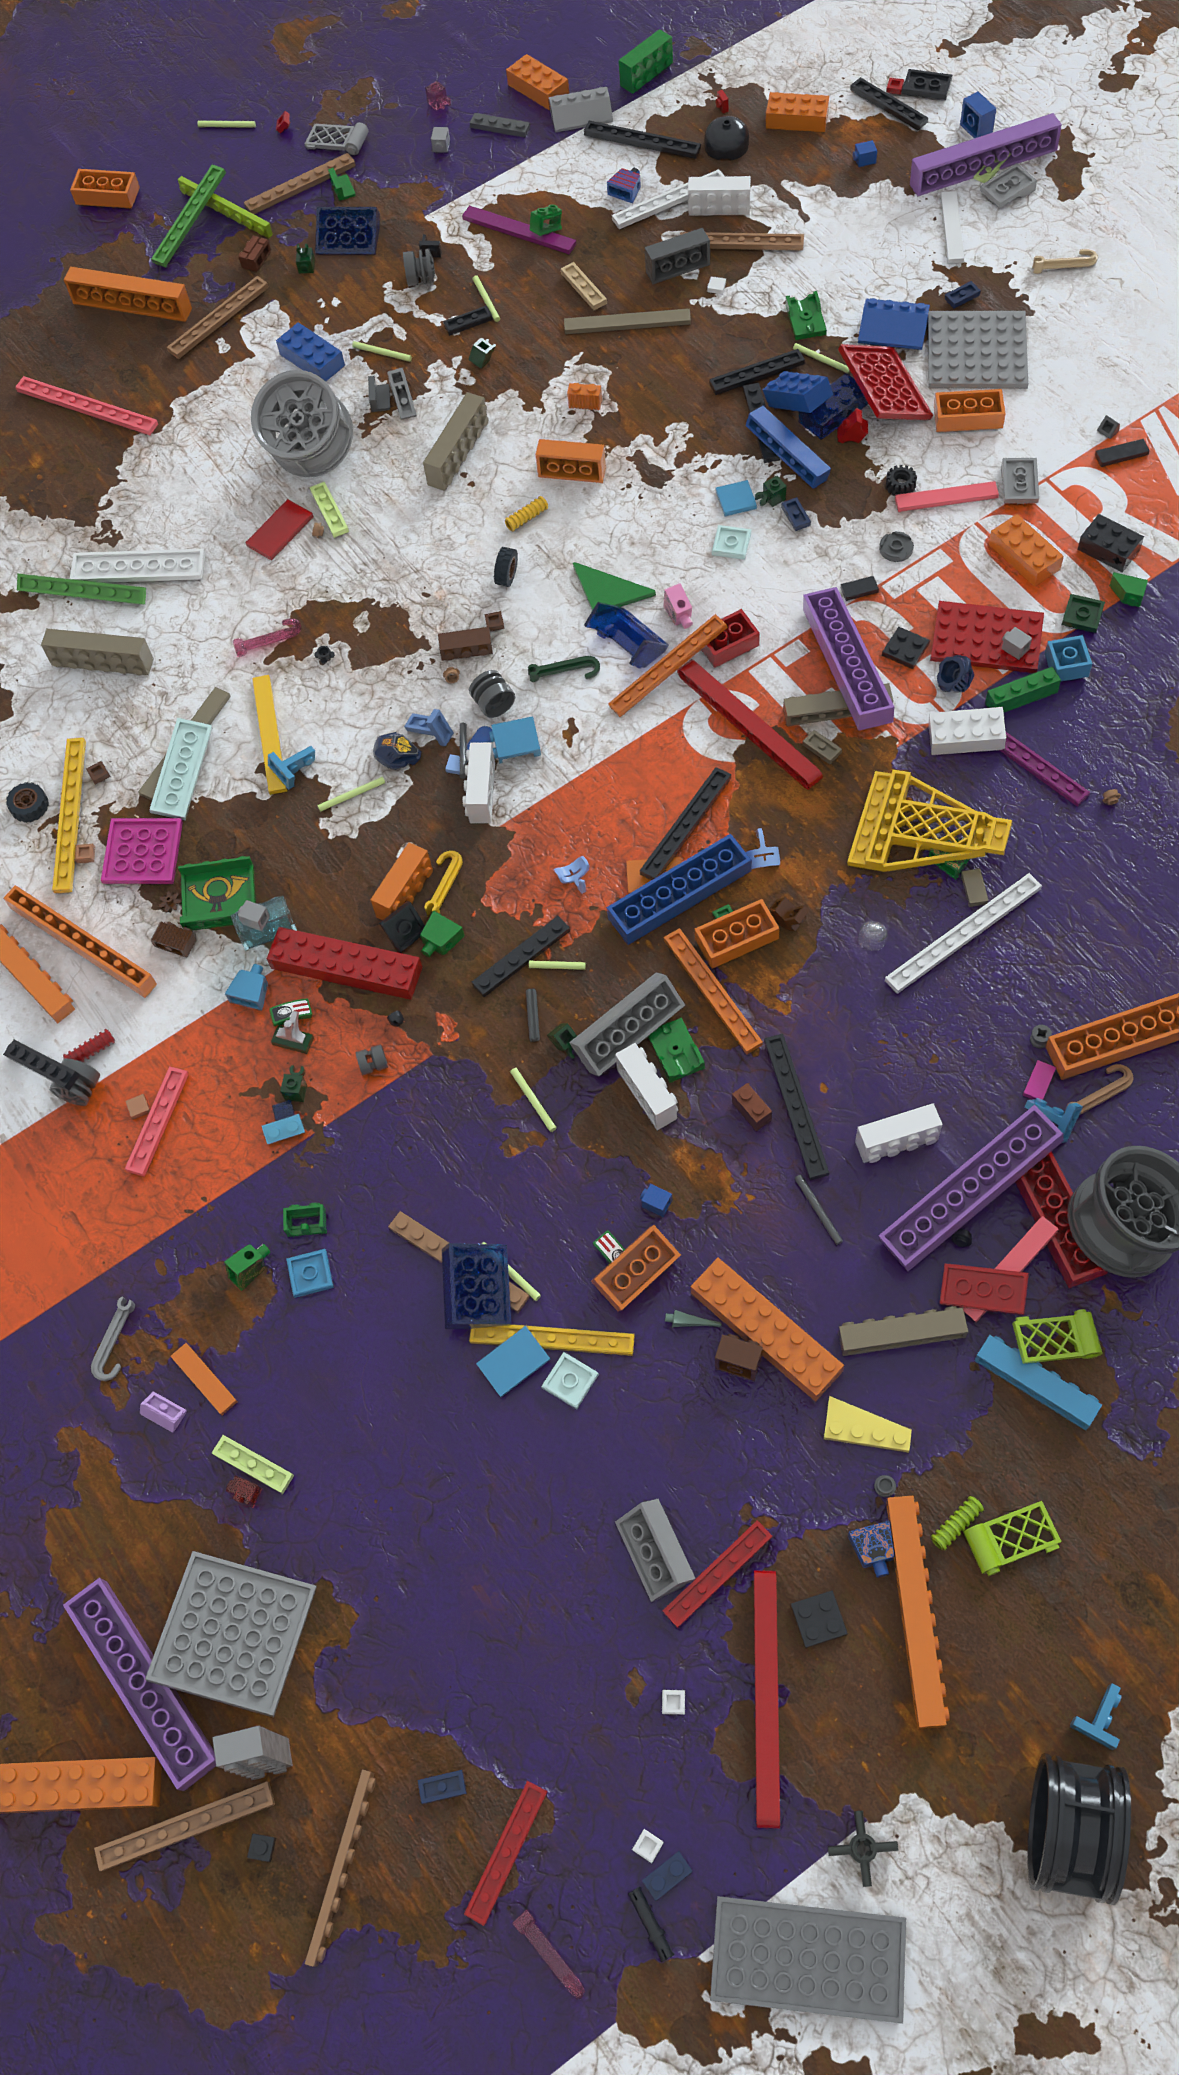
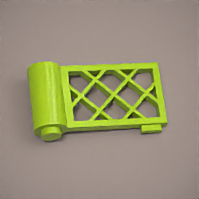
M1086 1309L1077 1310L1071 1316L1030 1320L1029 1316L1017 1317L1016 1321L1012 1323L1023 1364L1081 1357L1089 1359L1103 1354L1092 1313L1087 1312ZM1060 1322H1068L1070 1329L1068 1334L1058 1328ZM1042 1324L1052 1329L1048 1336L1038 1330ZM1026 1326L1033 1331L1029 1339L1021 1333L1020 1327ZM1054 1332L1065 1338L1061 1345L1051 1339ZM1035 1334L1045 1340L1042 1347L1031 1341ZM1067 1341L1072 1343L1076 1352L1070 1353L1063 1348ZM1047 1343L1057 1349L1055 1355H1050L1044 1350ZM1028 1345L1038 1351L1035 1357H1028L1026 1352Z
M1042 1501L963 1531L982 1574L987 1573L988 1576L1000 1572L999 1567L1045 1549L1046 1553L1059 1549L1058 1544L1061 1543V1539ZM1039 1508L1043 1516L1040 1523L1029 1518L1031 1510ZM1013 1517L1024 1520L1021 1530L1009 1526ZM1027 1522L1039 1527L1036 1537L1024 1532ZM997 1524L1004 1527L1002 1538L993 1535L990 1526ZM1008 1530L1019 1534L1016 1545L1004 1540ZM1041 1530L1049 1531L1054 1540L1045 1542L1039 1539ZM1022 1536L1034 1541L1032 1549L1027 1550L1019 1546ZM1003 1544L1014 1548L1012 1557L1004 1558L1001 1552Z

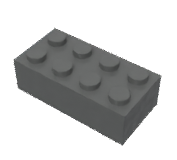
M703 228L645 247L646 273L652 284L710 265V239Z

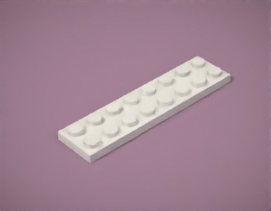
M204 549L74 553L70 579L101 583L201 580L205 551Z

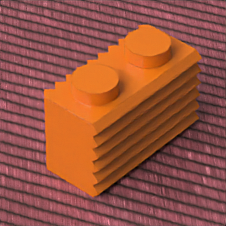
M569 383L567 391L569 408H585L599 411L602 403L601 385Z

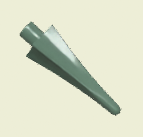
M677 1310L674 1311V1314L666 1313L665 1322H672V1327H720L722 1325L721 1322L699 1318Z

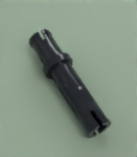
M641 1887L634 1889L633 1892H629L627 1895L649 1935L647 1939L649 1943H653L662 1963L675 1955L664 1936L665 1931L660 1928Z

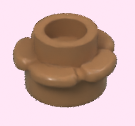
M321 522L320 524L314 523L312 536L317 538L323 536L324 526H321Z
M449 667L443 672V677L448 683H456L459 680L460 671L457 668Z
M1116 789L1108 790L1103 794V802L1108 803V805H1114L1119 802L1118 799L1121 797V794Z

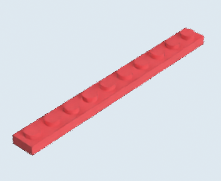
M25 376L22 377L15 387L17 392L147 435H151L158 425L156 419Z

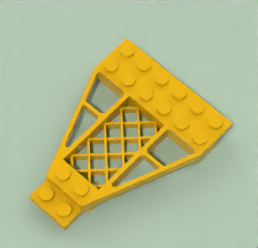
M892 770V773L875 771L847 863L848 866L886 872L944 863L945 861L984 857L986 853L1004 855L1012 827V820L996 818L985 812L975 811L911 776V772ZM910 785H914L932 795L930 804L906 800ZM938 798L952 807L935 805V799ZM908 811L914 814L906 818L903 813ZM926 814L932 817L924 821L921 816ZM945 817L951 820L943 824L940 819ZM918 818L921 823L913 827L910 822ZM963 820L969 823L961 827L958 822ZM936 821L939 826L931 830L928 825ZM954 824L957 830L950 833L947 828ZM907 825L909 830L901 833L898 828ZM925 827L928 832L920 836L917 831ZM971 828L970 834L968 836L965 831ZM943 830L946 836L938 839L935 834ZM962 834L964 839L957 842L954 837ZM893 845L916 848L912 860L887 863ZM923 849H936L951 853L918 859L920 851Z

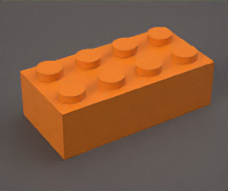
M527 54L506 69L507 82L510 87L550 110L549 97L569 94L567 78Z
M770 92L766 110V129L825 132L829 112V96Z
M78 169L70 191L76 205L132 208L140 186L135 172Z
M1002 389L935 393L933 408L936 432L1003 428L1006 413Z
M539 439L535 454L538 477L603 483L606 471L604 445Z
M1018 514L991 530L989 545L1034 587L1061 570L1064 556Z
M408 842L370 899L378 919L384 920L407 901L413 904L415 895L422 890L423 883L433 872L427 850Z
M760 899L695 928V941L711 969L778 940L780 928L763 899Z
M652 1225L593 1278L591 1282L617 1311H621L681 1254L656 1226Z

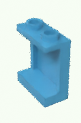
M533 716L491 725L490 739L491 742H495L496 748H493L495 759H499V764L503 763V759L532 753L534 757L541 756Z

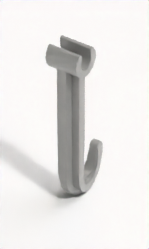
M124 1297L119 1298L117 1302L118 1308L91 1364L92 1374L100 1381L112 1380L121 1369V1365L116 1364L109 1374L103 1373V1368L129 1313H132L135 1309V1303L132 1300H129L128 1305L125 1306L127 1300Z

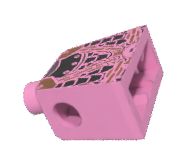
M681 583L665 589L663 607L674 625L682 624L685 629L693 625L691 620L692 606Z

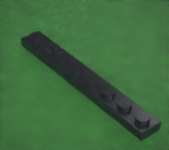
M588 121L584 129V136L694 159L697 158L701 150V143L594 121Z
M715 767L642 866L640 875L653 880L663 873L731 780L730 773Z
M779 1034L764 1038L809 1180L829 1176V1170L784 1035Z

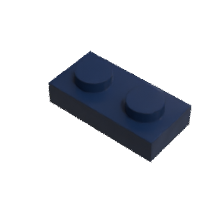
M970 281L946 293L945 300L954 309L980 296L981 290Z
M797 497L781 503V508L795 531L811 526V520Z
M463 1770L418 1780L421 1804L467 1794Z
M678 1851L645 1877L642 1882L654 1900L657 1901L693 1871Z

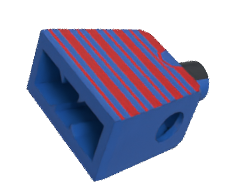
M635 167L631 171L621 168L607 181V195L633 204L641 188L640 172Z

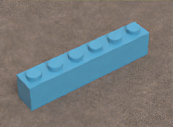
M989 1335L974 1360L1085 1431L1089 1428L1102 1406L1096 1397L1079 1391L1080 1388L1077 1385L1063 1381L1056 1372L1047 1371L1042 1368L1041 1363L1023 1364L1019 1349L1010 1348L1005 1345L1004 1340L997 1336Z

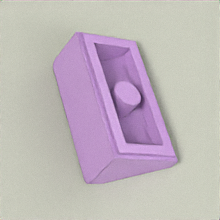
M152 1392L140 1404V1414L171 1432L176 1430L187 1412L184 1408L155 1392Z

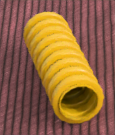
M539 496L538 499H534V502L531 501L530 504H526L525 507L514 512L509 518L506 517L505 524L507 528L513 532L515 528L518 529L519 526L535 518L540 512L542 513L544 510H547V501L544 497Z

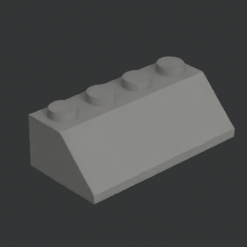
M607 87L549 97L550 114L555 133L586 127L588 121L604 124L613 122Z
M659 1499L642 1502L615 1521L651 1602L681 1589L696 1579Z

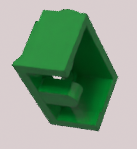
M549 205L548 207L532 211L529 230L539 236L561 230L562 210L556 205ZM550 219L549 224L544 223V220Z
M310 1203L308 1206L290 1205L288 1208H283L285 1234L287 1237L327 1233L326 1209L323 1204ZM320 1216L319 1224L308 1225L304 1223L300 1226H292V1219Z

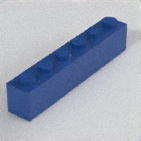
M761 406L749 413L745 426L808 485L815 488L827 481L831 468L770 411Z

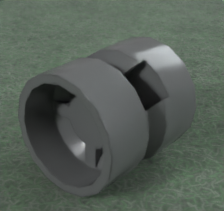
M381 1044L371 1047L370 1051L364 1049L355 1052L362 1076L372 1073L374 1069L379 1071L388 1068ZM372 1058L373 1062L368 1063L367 1059Z

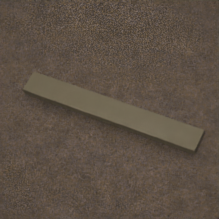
M690 308L564 318L565 334L691 324Z
M215 687L190 721L211 725L231 697L230 693ZM166 754L138 791L139 795L151 801L153 800Z

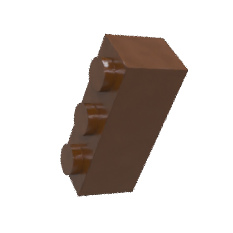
M489 627L438 634L442 661L493 654Z

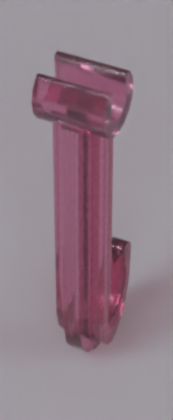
M293 618L282 621L283 626L291 624L294 626L245 641L241 638L234 639L232 642L237 657L245 656L248 650L296 636L302 629L300 621Z
M526 1909L513 1922V1925L521 1935L525 1934L576 2000L581 1999L585 1993L581 1982L535 1924V1918Z

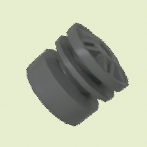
M425 249L426 257H423L422 250H419V258L415 257L414 251L403 252L408 286L418 285L420 277H422L423 283L427 284V276H429L430 284L434 283L435 267L430 249Z
M497 670L485 671L478 675L469 687L470 696L479 705L484 715L489 718L504 714L511 708L516 698L513 690Z
M68 1058L63 1059L61 1064L75 1070L80 1076L70 1091L56 1083H52L49 1090L52 1094L66 1102L86 1106L89 1102L88 1097L92 1095V1091L89 1088L96 1087L100 1073L81 1061Z

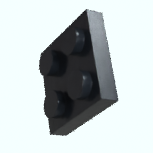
M898 626L883 649L882 656L914 669L927 649L930 640Z
M409 901L405 902L379 923L399 953L420 938L421 932L425 927L422 919Z
M833 1590L791 1603L805 1649L848 1634Z

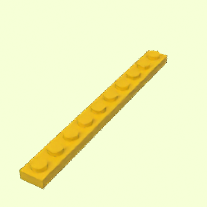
M84 737L69 738L66 741L52 886L54 893H69L73 889L75 848L77 845L86 747Z

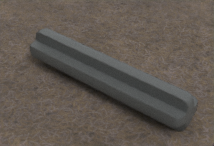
M527 989L529 1039L531 1042H537L540 1040L537 994L535 989Z

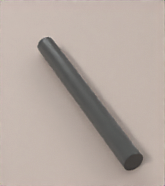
M464 722L460 723V778L462 779L467 777L465 775V765H467V724Z
M802 1175L796 1176L797 1184L836 1245L843 1242L842 1238Z

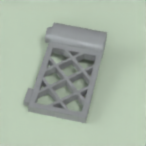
M360 122L356 123L355 126L314 124L305 142V147L313 150L316 148L346 150L350 155H357L369 130L365 124Z

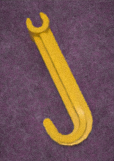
M456 851L444 852L436 861L437 865L440 866L446 858H452L432 899L425 903L424 907L428 917L433 911L440 914L439 909L462 867V857Z

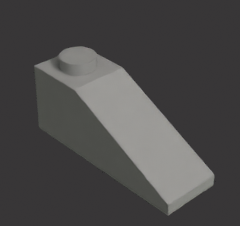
M403 368L388 371L389 384L401 420L416 416Z

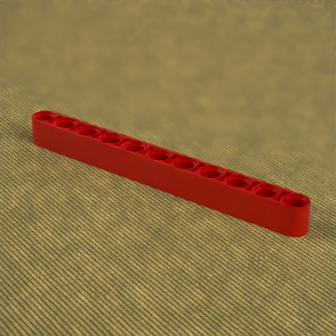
M690 659L677 669L679 677L805 789L810 790L823 779L821 771L696 661Z
M754 1570L756 1827L780 1829L776 1571Z

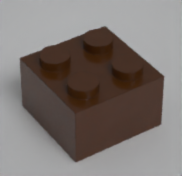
M722 1334L715 1355V1369L755 1382L762 1360L763 1347L752 1340L745 1342L739 1340L740 1338L736 1335L728 1334L726 1336Z

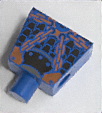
M889 1521L849 1531L848 1538L862 1567L873 1566L877 1578L888 1575L889 1571L886 1562L894 1559Z

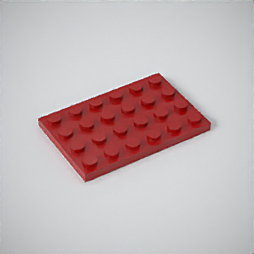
M840 345L838 350L877 418L931 420L933 414L894 347Z
M939 601L930 661L942 662L945 657L961 655L971 659V666L1036 673L1038 670L1044 612ZM1014 627L1032 637L1030 649L1019 660L1002 649L1003 636Z

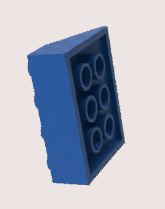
M866 298L858 343L922 350L930 305Z

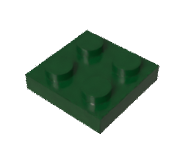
M1070 594L1061 625L1096 633L1105 601Z

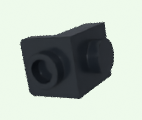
M423 234L422 240L419 241V249L422 250L423 257H426L425 249H430L432 257L441 258L440 241H427L426 234Z

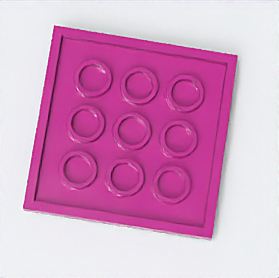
M111 818L101 882L103 884H174L183 824L182 819Z

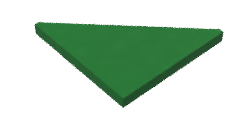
M576 562L573 563V568L594 615L656 596L654 589Z

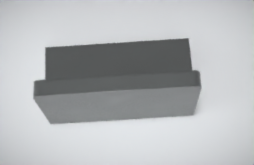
M368 376L371 412L390 410L389 384L376 385L375 376Z

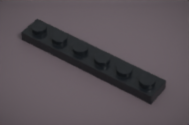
M861 77L850 85L851 91L917 131L928 123L927 116Z
M799 349L709 379V384L715 395L804 365L805 359Z
M759 383L744 385L743 392L749 413L761 406L766 408ZM756 436L763 462L780 461V458Z
M559 916L555 917L474 979L472 985L483 997H486L526 966L529 961L534 960L569 933L570 927Z
M15 1039L7 1046L3 1054L10 1060L69 1091L80 1076L75 1070Z

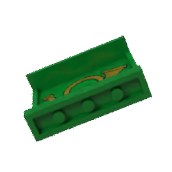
M250 856L178 866L181 874L182 916L180 917V924L182 928L187 927L194 931L242 924L238 917L240 907L244 905L246 900L256 903L254 865Z

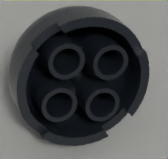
M721 116L714 119L706 128L704 135L706 153L719 161L720 158H730V161L742 157L748 151L749 131L745 123L734 116Z

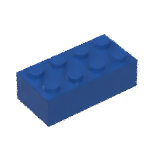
M299 322L276 340L279 354L301 370L316 374L325 382L345 366L342 351Z
M788 371L782 372L777 379L770 381L762 389L769 407L811 413L834 395L828 377Z

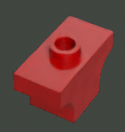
M856 408L837 428L838 442L854 441L860 443L868 434V420L863 419L862 410Z

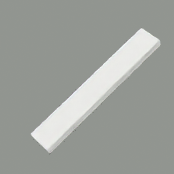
M957 191L941 192L948 264L964 263Z

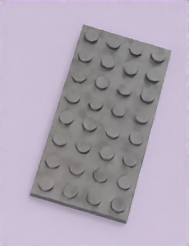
M717 1896L710 2001L903 2024L906 1918Z

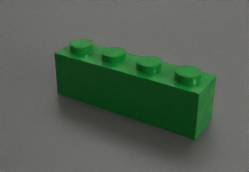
M1052 666L988 690L985 704L988 708L1003 707V713L1058 693L1061 679Z

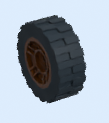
M500 548L494 568L495 584L506 587L511 586L518 561L516 549Z
M32 782L18 784V786L13 787L6 797L7 808L13 817L24 823L40 819L49 806L48 798L43 789L38 784L36 785Z

